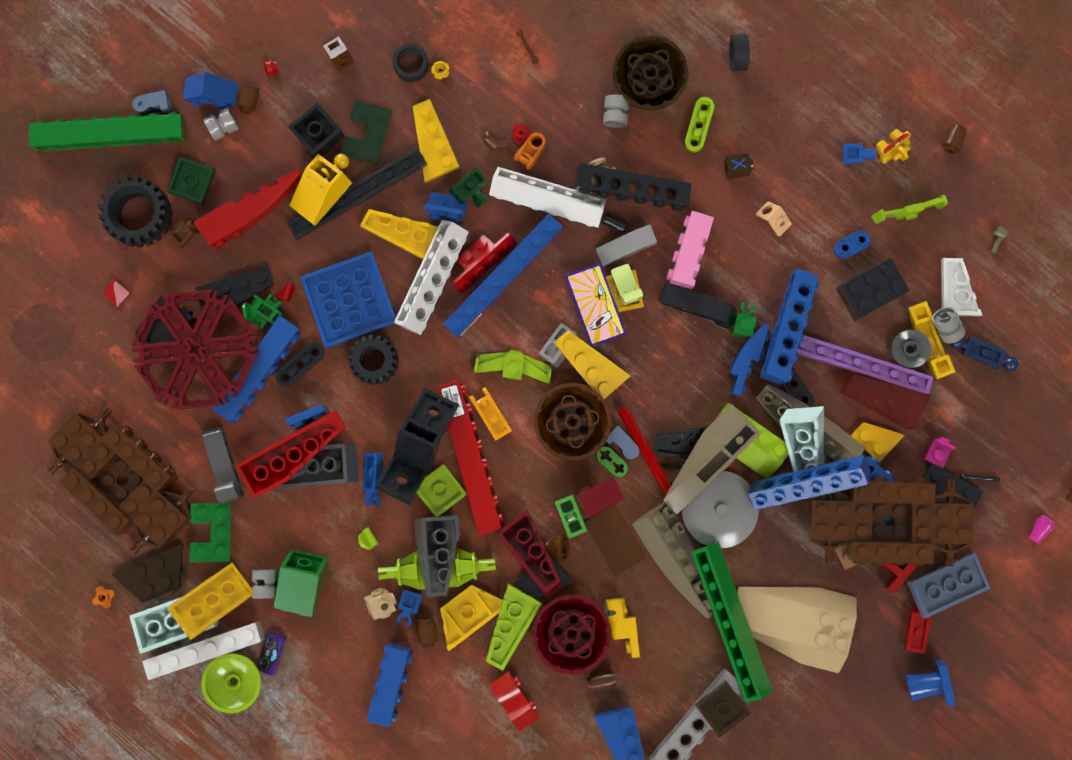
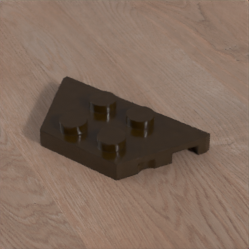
M180 544L112 573V576L142 603L181 587L180 573L183 565L182 550H184V545Z

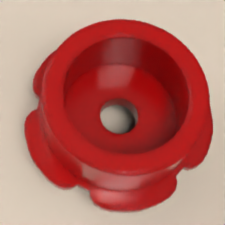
M269 58V61L263 62L267 77H275L276 73H278V66L276 61L272 62Z

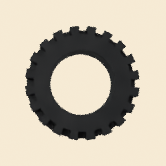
M127 176L123 177V183L117 179L113 182L114 188L108 186L105 189L109 192L107 196L101 195L100 199L104 203H98V209L103 212L98 214L99 219L103 221L101 223L102 227L107 230L110 236L130 247L135 245L138 248H144L143 244L151 246L154 245L152 242L154 239L159 242L162 239L159 235L162 232L166 235L169 231L165 228L166 224L170 226L172 224V220L168 218L173 216V211L169 208L172 205L166 198V194L145 178L142 180L137 176H133V180H131ZM136 197L148 198L153 205L151 221L145 227L138 230L126 229L121 219L124 205Z

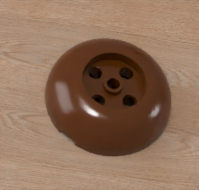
M566 383L554 387L540 400L534 414V429L540 444L550 454L564 460H582L598 452L605 444L611 430V413L604 398L594 389L579 383ZM578 407H582L584 409V413L582 415L576 414V409ZM558 411L565 412L563 419L557 417ZM570 419H574L576 421V424L574 426H571L569 424ZM581 426L587 427L588 432L586 434L580 433L579 429ZM564 429L569 432V436L563 438L560 434Z

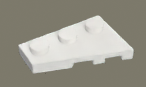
M963 258L941 259L942 308L952 307L956 310L958 316H982L981 310L976 303V295L972 291L969 282L970 278Z

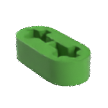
M602 447L596 453L597 460L615 477H622L627 473V464L611 448ZM609 451L610 453L608 454V456L612 459V461L609 462L607 459L602 460L600 458L602 456L600 452ZM615 462L617 465L623 464L622 469L624 472L615 473L616 468L612 463Z

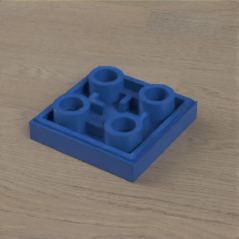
M321 404L286 418V422L289 426L300 430L309 425L310 422H314L329 414L330 410L327 406Z

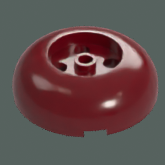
M564 595L551 600L541 609L534 622L533 643L535 650L548 667L559 673L577 675L592 670L604 659L610 647L611 626L605 612L597 603L584 596ZM572 615H575L578 618V621L575 624H572L569 621ZM556 627H560L562 629L561 635L554 634V629ZM569 630L575 631L573 637L568 635ZM582 632H589V638L583 639L581 637ZM572 643L574 649L567 651L565 648L566 644Z

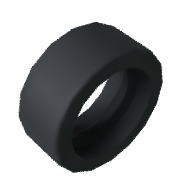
M731 35L729 41L731 71H747L750 60L748 35Z
M409 43L402 45L393 55L394 70L400 79L406 82H416L427 74L429 68L427 53L417 44ZM416 53L420 56L422 65L417 72L406 73L401 69L400 59L405 54Z

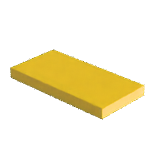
M230 563L174 602L167 610L191 641L252 596V588L235 565Z

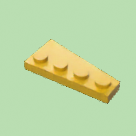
M430 99L414 105L413 112L419 149L428 164L423 168L424 180L427 183L460 167Z
M371 209L368 210L360 224L361 228L421 259H424L439 227Z

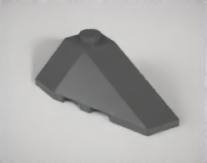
M458 515L414 520L415 539L426 596H446L452 573L451 567L456 554V544L460 536Z

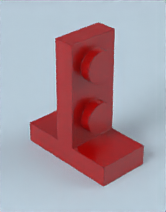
M893 563L882 564L881 566L893 575L884 588L891 593H895L917 565L905 563V565L898 567L899 565H894Z

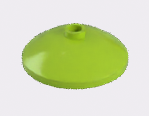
M237 653L224 654L215 658L206 667L201 682L202 692L206 701L214 709L223 713H238L250 707L257 699L261 690V675L255 663L248 657ZM233 677L237 679V684L232 683L231 679Z

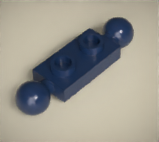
M963 337L955 343H949L953 349L963 348L961 355L994 369H1000V366L1003 365L1006 371L1013 372L1018 368L1019 363L1015 357L1005 358V350L974 337H968L967 341Z

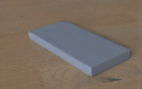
M975 552L954 560L953 567L943 565L907 581L922 618L926 619L991 589Z

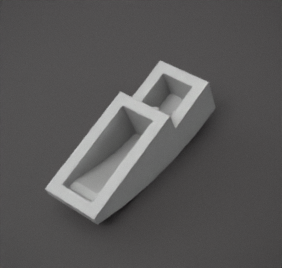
M649 224L596 248V252L604 267L656 245L657 240Z

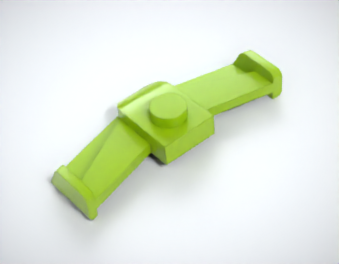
M941 195L936 199L905 206L902 209L883 211L881 209L872 215L871 218L876 224L888 217H896V220L904 218L912 220L917 218L918 213L932 206L941 209L948 204L945 195Z
M510 350L509 352L477 354L474 373L503 371L502 378L521 380L522 374H525L549 385L552 366L529 357L521 351Z

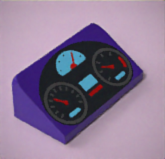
M267 632L257 665L259 671L270 676L276 674L287 637Z

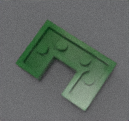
M231 503L190 504V523H210L209 542L190 543L189 562H230Z

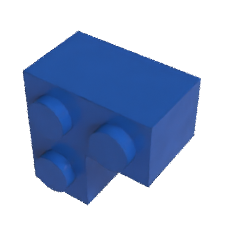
M207 72L185 78L183 100L197 107H200L202 104L211 103L215 104L219 109L236 105L238 83Z

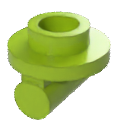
M369 527L358 535L359 544L362 548L371 550L379 544Z

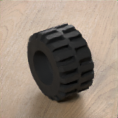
M378 335L364 336L361 338L362 340L356 341L354 348L351 347L350 349L351 355L348 356L350 360L349 367L352 369V373L362 382L370 385L383 384L382 382L389 381V378L396 374L394 373L395 370L398 369L399 357L394 346L387 339ZM378 349L385 356L384 364L379 370L369 371L363 365L364 356L370 350Z

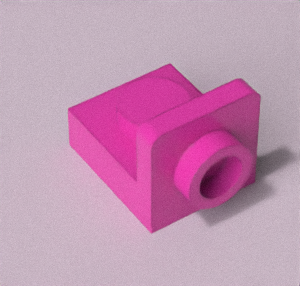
M946 438L933 439L924 460L944 468L950 452L954 451L956 447L951 445L952 442Z

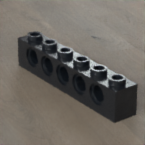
M580 163L577 166L574 189L579 190L581 194L593 192L597 193L599 197L608 198L609 196H615L616 200L620 201L632 199L637 204L649 202L653 203L652 206L664 207L666 205L671 206L672 210L681 211L682 208L684 209L689 206L692 183ZM592 177L598 178L599 186L592 184ZM611 180L617 182L618 189H613L610 186ZM629 184L635 185V193L629 190ZM648 187L654 189V196L648 194ZM666 190L672 192V199L666 197Z

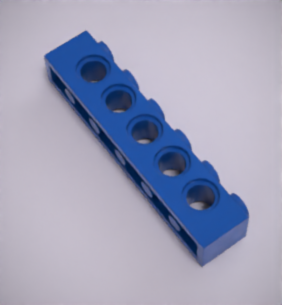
M799 268L791 273L760 378L778 385H783L792 378V365L798 358L797 349L803 341L804 336L802 332L809 321L807 315L814 304L812 298L819 287L817 283L819 276ZM799 290L803 291L804 296L799 293ZM794 307L798 308L799 314L794 311ZM788 324L793 326L794 331L790 330ZM783 341L788 343L789 349L783 345ZM778 359L783 361V366L779 365Z
M864 455L753 481L748 495L755 510L868 485L871 471Z

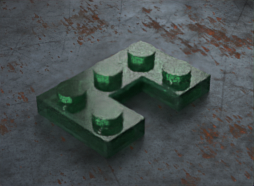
M355 101L350 119L351 121L368 125L364 141L345 136L340 154H345L351 159L378 165L392 110Z

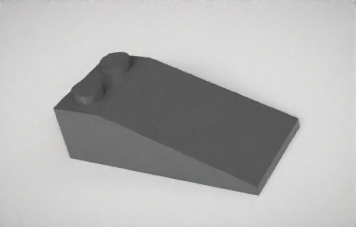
M356 443L326 445L292 478L279 485L280 489L359 482Z

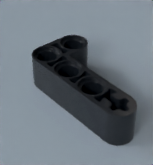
M664 284L658 300L664 306L712 320L716 325L726 329H731L737 312L735 306L728 302L670 284Z

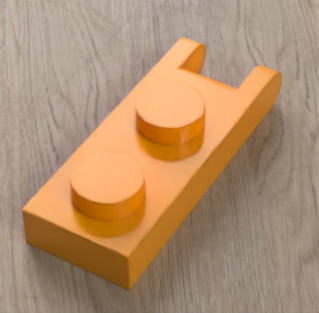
M484 387L482 391L486 396L477 401L473 395L469 396L493 438L497 441L512 432L486 387Z

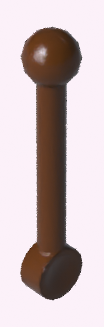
M518 29L516 35L524 43L532 58V63L538 64L539 58L533 54L523 36V31Z

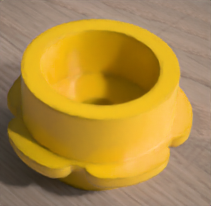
M437 61L431 68V72L436 79L446 78L449 75V65L443 61Z

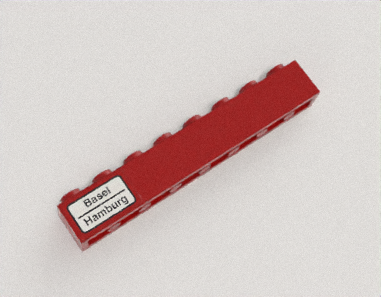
M457 380L437 386L440 396L459 404V408L451 420L448 429L479 536L501 530V525L505 523L502 513L498 514L496 506H499L497 495H492L493 481L491 476L487 477L485 469H488L486 458L481 457L480 451L483 450L481 440H476L474 432L478 430L475 420L471 421L469 414L472 413L470 402H465L464 395H467L465 385L460 384V381Z

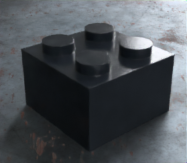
M318 103L314 104L288 126L292 134L313 158L318 154L323 156L345 137L342 130Z

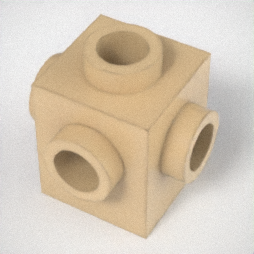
M376 589L371 595L364 597L369 615L374 620L387 618L392 612L396 611L394 607L396 599L393 593H389L386 589Z

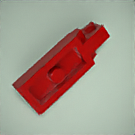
M917 605L916 607L912 606L910 611L904 650L925 654L932 616L926 619L922 618Z

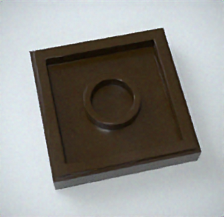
M726 680L695 704L719 738L751 714Z

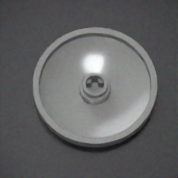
M722 471L681 510L683 523L690 535L704 545L719 542L721 548L732 547L744 541L754 530L759 515V509L755 510L748 495L751 487L749 483L737 474Z

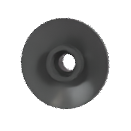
M905 330L894 338L891 351L897 363L907 368H915L928 360L931 353V344L922 332ZM908 346L914 348L913 353L907 351Z

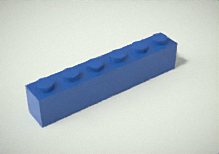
M279 316L257 346L259 350L252 353L259 354L241 393L238 394L233 389L237 394L236 398L229 393L226 395L229 403L225 404L220 398L224 406H214L211 410L230 423L235 424V422H239L245 414L243 411L246 407H250L254 403L257 392L259 390L262 391L266 386L267 378L277 371L280 360H284L290 352L288 349L292 344H296L299 341L301 330ZM243 367L240 369V371L238 372V374L235 376V378H234L232 381H235V380L238 379V377H239V375H240V373H241Z

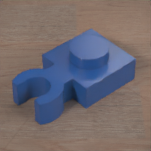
M406 589L403 590L398 609L403 610V612L397 617V623H400L402 617H406L408 619L407 626L411 625V613L417 614L422 594Z

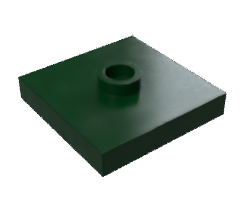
M179 157L166 192L204 205L216 169Z

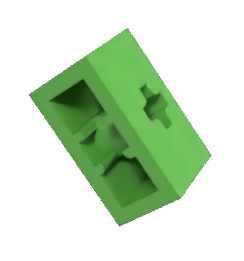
M573 495L554 502L568 538L587 532Z

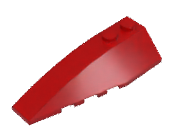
M297 170L275 181V185L266 184L260 187L256 194H250L249 192L243 195V199L237 203H234L232 200L194 221V224L210 247L213 249L222 248L227 244V241L240 238L243 232L263 220L277 208L299 184L302 174Z
M337 410L235 465L253 500L287 482L345 428Z

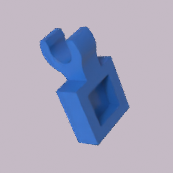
M843 144L842 164H862L863 159L874 160L876 158V149L864 150L863 144Z

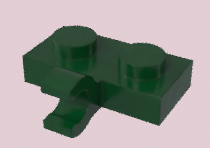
M476 167L455 184L449 192L461 205L472 197L474 204L479 208L488 200L480 189L489 181Z

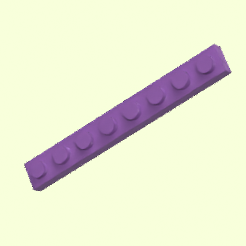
M803 335L801 345L798 346L797 353L800 356L924 396L929 395L933 381L932 376ZM783 341V345L789 349L788 343Z

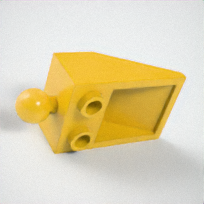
M318 154L305 168L289 206L315 226L352 184L346 175L340 171V169H345L349 165V158L345 154H338L334 158V165H332Z

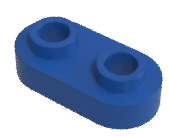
M857 231L839 240L834 245V254L839 259L849 258L866 249L870 245L871 238L867 232ZM859 237L864 239V243L859 242ZM843 245L847 247V251L842 250Z

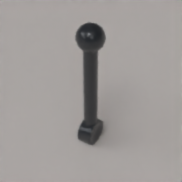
M961 473L959 476L962 480L972 479L1000 482V478L971 476L965 473Z

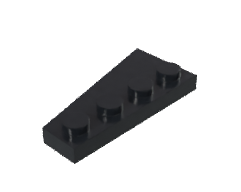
M265 266L196 287L195 290H214L213 293L217 291L219 292L217 297L219 301L226 295L228 296V301L231 298L236 306H240L246 300L262 293L275 284L270 267ZM199 300L201 310H203L205 302Z

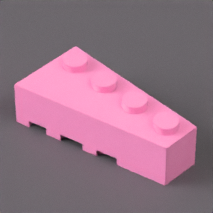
M692 211L690 216L686 215L683 223L686 229L684 234L680 233L677 243L680 244L679 251L674 252L672 262H675L674 268L669 269L666 280H670V285L690 291L693 289L696 282L694 278H696L700 268L699 261H701L704 254V245L708 240L714 217Z

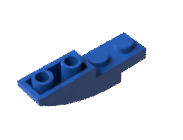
M765 324L756 331L736 355L728 374L735 377L730 393L731 396L739 397L745 393L747 383H744L746 375H750L752 370L750 362L756 364L759 360L763 359L765 349H763L764 342H768L771 331H768L770 325Z

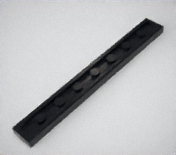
M416 148L350 186L315 226L302 215L292 219L287 224L295 239L298 240L428 164L419 148Z

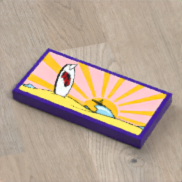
M601 263L565 275L567 285L591 347L627 335Z

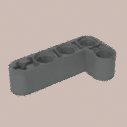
M220 426L202 432L203 441L217 483L214 490L220 504L243 498V488L223 427Z

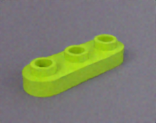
M708 97L699 98L693 110L684 143L685 148L692 153L699 152L705 142L714 110V103ZM701 106H706L707 110H701ZM700 123L702 128H697L696 124ZM691 141H695L697 146H692Z

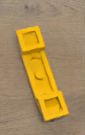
M927 301L909 307L908 312L913 330L922 332L930 341L931 353L926 362L935 378L939 379L955 373L950 357L945 354L933 325V315Z

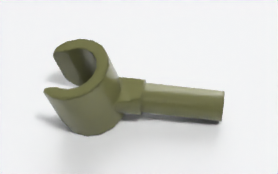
M1002 226L997 227L993 233L998 238L991 253L996 254L999 244L1008 234L1007 230Z

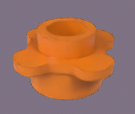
M102 586L97 587L96 596L92 602L94 605H102L104 608L111 607L115 592L104 589Z

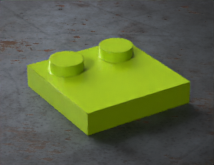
M444 464L425 478L417 492L435 517H439L467 495Z

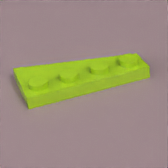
M509 583L486 656V662L502 671L542 605L541 601Z

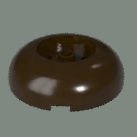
M656 35L637 37L626 43L615 58L613 81L619 95H623V98L629 105L637 109L656 111L666 108L682 95L687 85L689 72L686 57L681 49L669 39ZM651 61V65L645 66L643 62ZM665 71L667 75L662 78L659 76V72ZM639 75L641 78L640 81L634 80L633 76ZM654 86L656 91H649L648 87Z

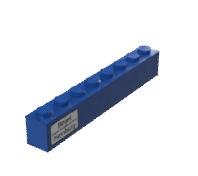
M548 214L443 324L445 328L459 340L562 232L563 226Z

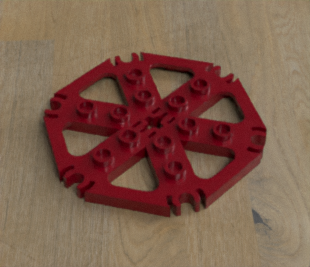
M214 290L168 294L171 301L166 296H163L165 304L160 306L158 302H154V306H150L132 344L133 347L140 346V349H132V352L140 353L138 359L132 360L141 364L134 365V367L159 402L166 405L170 399L173 400V409L177 407V410L224 406L220 398L225 404L229 403L226 395L230 393L236 398L237 394L233 389L238 394L241 393L259 354H250L251 351L256 352L259 350L258 347H251V342L257 341L258 338H249L250 335L257 334L233 300L229 298L228 301V296L224 295L223 299L219 301L217 299L219 292L217 291L213 293ZM203 300L205 306L193 329L180 311L179 305L183 301ZM227 312L232 313L243 329L242 334L239 336L213 338L223 315ZM161 319L176 339V342L149 344L147 336L154 321ZM191 343L196 347L200 346L198 349L199 355L191 353L193 350ZM243 356L245 364L238 379L235 381L229 380L214 358ZM178 362L165 388L160 387L149 371L150 366L158 363ZM197 370L213 392V396L210 399L190 401L186 396Z

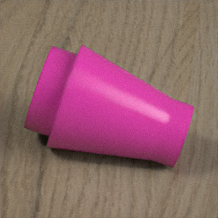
M1041 515L1040 518L1037 517L1029 539L1040 544L1055 529L1054 525L1056 523L1044 515Z

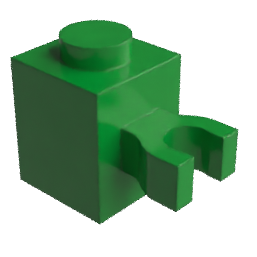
M741 302L739 308L741 314L735 316L730 335L749 339L753 336L756 318L751 317L756 305H751L750 311H746L744 309L745 303Z

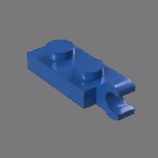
M365 453L363 492H366L365 505L372 506V500L373 506H380L381 499L377 492L381 491L375 489V485L382 475L383 454Z

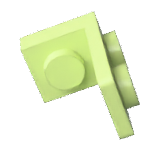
M629 264L611 270L624 306L643 298V293L637 287Z

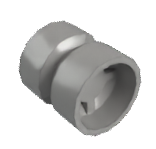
M623 95L606 96L604 108L607 111L604 112L603 124L614 128L626 127L628 125V113L626 111L629 110V104L623 98Z
M228 107L218 111L217 116L212 114L203 118L215 141L225 137L226 132L231 134L239 130L237 122Z
M941 308L932 316V321L936 329H938L943 342L955 343L964 337L966 330L954 308Z
M252 570V582L255 583L252 587V598L265 599L276 597L277 586L275 582L278 581V570Z

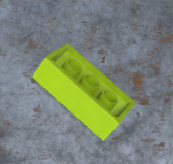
M730 403L724 406L719 415L730 405ZM738 410L761 434L736 459L763 478H769L789 454L786 443Z

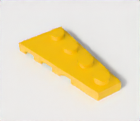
M569 330L554 342L589 387L598 392L604 399L630 377L628 373Z

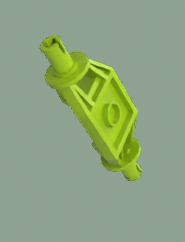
M456 548L455 559H453L451 567L452 573L449 587H459L473 578L477 580L479 571H496V565H487L495 564V558L478 560L475 552L471 554ZM418 551L402 560L397 558L395 567H378V573H387L379 574V580L396 578L399 586L404 584L419 590L425 589Z

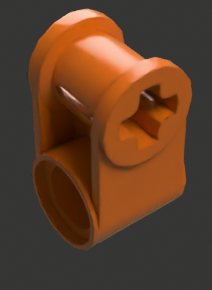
M536 132L531 134L524 145L517 151L513 160H518L526 166L527 170H530L545 149L544 136ZM539 139L542 141V144L539 147H535L532 145V142Z

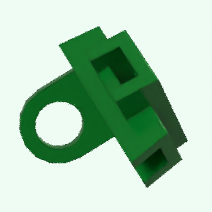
M269 294L265 301L254 295L255 300L251 305L248 303L242 304L246 321L248 323H255L263 330L269 322L274 324L279 316H283L278 311L282 306V302L273 298L271 294Z

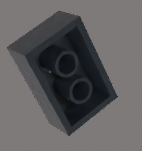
M891 258L836 288L854 321L910 291Z

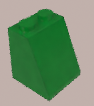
M291 549L280 567L274 608L284 612L290 611L301 616L312 617L317 608L328 558Z

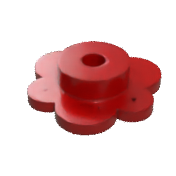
M516 124L513 126V132H511L510 136L514 138L516 145H520L522 142L525 143L532 131L525 124L522 126Z

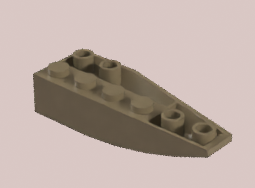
M769 384L756 397L780 427L779 420L787 409L810 407ZM824 416V464L861 456L865 447Z
M730 404L703 431L663 501L678 514L726 469L761 432Z
M663 502L642 515L632 526L656 564L675 588L706 618H710L713 615V611L691 551H694L693 545L675 512Z

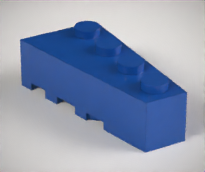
M389 642L385 646L383 653H386V655H384L380 664L381 674L378 675L374 689L376 692L371 700L367 722L390 727L392 722H396L398 711H395L397 703H401L403 692L400 691L401 686L406 684L409 674L405 671L407 664L411 665L414 656L411 653V647Z
M632 705L594 714V718L615 760H644Z

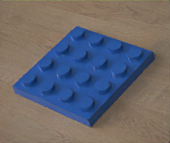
M372 251L300 277L326 349L395 324L396 316Z

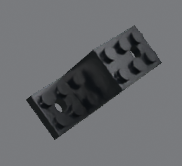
M424 388L399 429L394 454L377 481L375 489L408 505L412 503L436 460L441 438L457 412L459 404ZM435 410L438 412V414L431 415L428 411ZM403 477L407 482L399 483L396 479Z

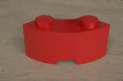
M508 671L489 684L496 699L500 702L519 732L539 719L535 712L538 710L536 704L532 699L528 700L520 688L523 685L517 676L513 678Z

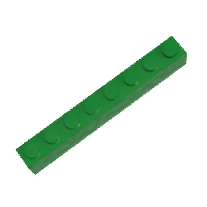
M169 112L168 115L151 113L149 116L143 117L141 115H130L128 118H123L122 116H112L111 119L93 117L92 120L75 118L73 121L67 122L66 120L58 119L51 123L36 121V124H29V146L36 151L186 141V121L177 112Z
M716 542L691 551L744 701L747 703L761 700L773 691L720 544Z

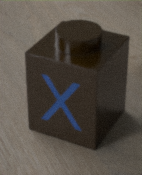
M749 153L726 156L724 159L726 179L750 175L754 169L753 159L749 158Z

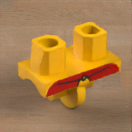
M895 129L889 135V139L892 141L891 144H887L884 140L877 143L876 151L880 155V161L885 164L892 158L894 161L898 159L902 161L907 160V152L910 150L908 146L910 145L909 137L911 134L908 131L902 133Z

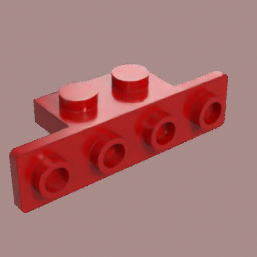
M508 232L494 244L483 235L458 257L457 262L465 271L452 283L461 294L517 245L513 236Z

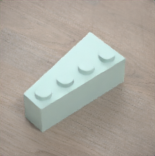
M824 406L787 409L779 421L793 471L824 465Z

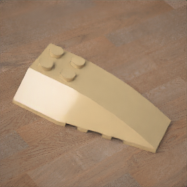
M738 587L737 594L753 638L801 664L835 673L840 672L848 657L857 619L856 597L819 587Z

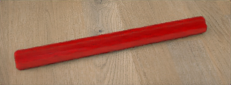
M624 407L618 413L666 496L671 484L627 407Z

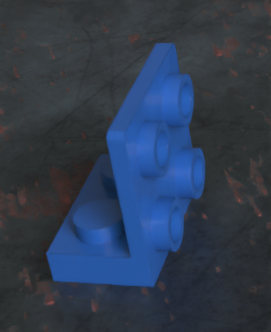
M431 192L429 203H425L424 208L426 214L431 219L441 220V218H445L448 221L459 223V221L464 222L468 200L461 205L452 195Z

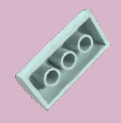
M180 598L130 616L140 654L187 638V635L167 610L170 605ZM218 621L215 622V623H214L213 625H211L210 627H208L206 630H209V629H212V628H214V627H217V626H218Z

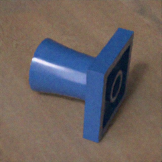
M942 659L934 660L935 673L905 674L912 702L942 694V699L947 706L955 705L947 665Z

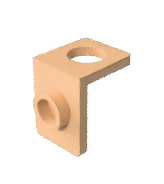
M769 201L756 213L757 217L768 221L777 236H781L792 224L782 207ZM772 208L770 213L763 214L766 209Z

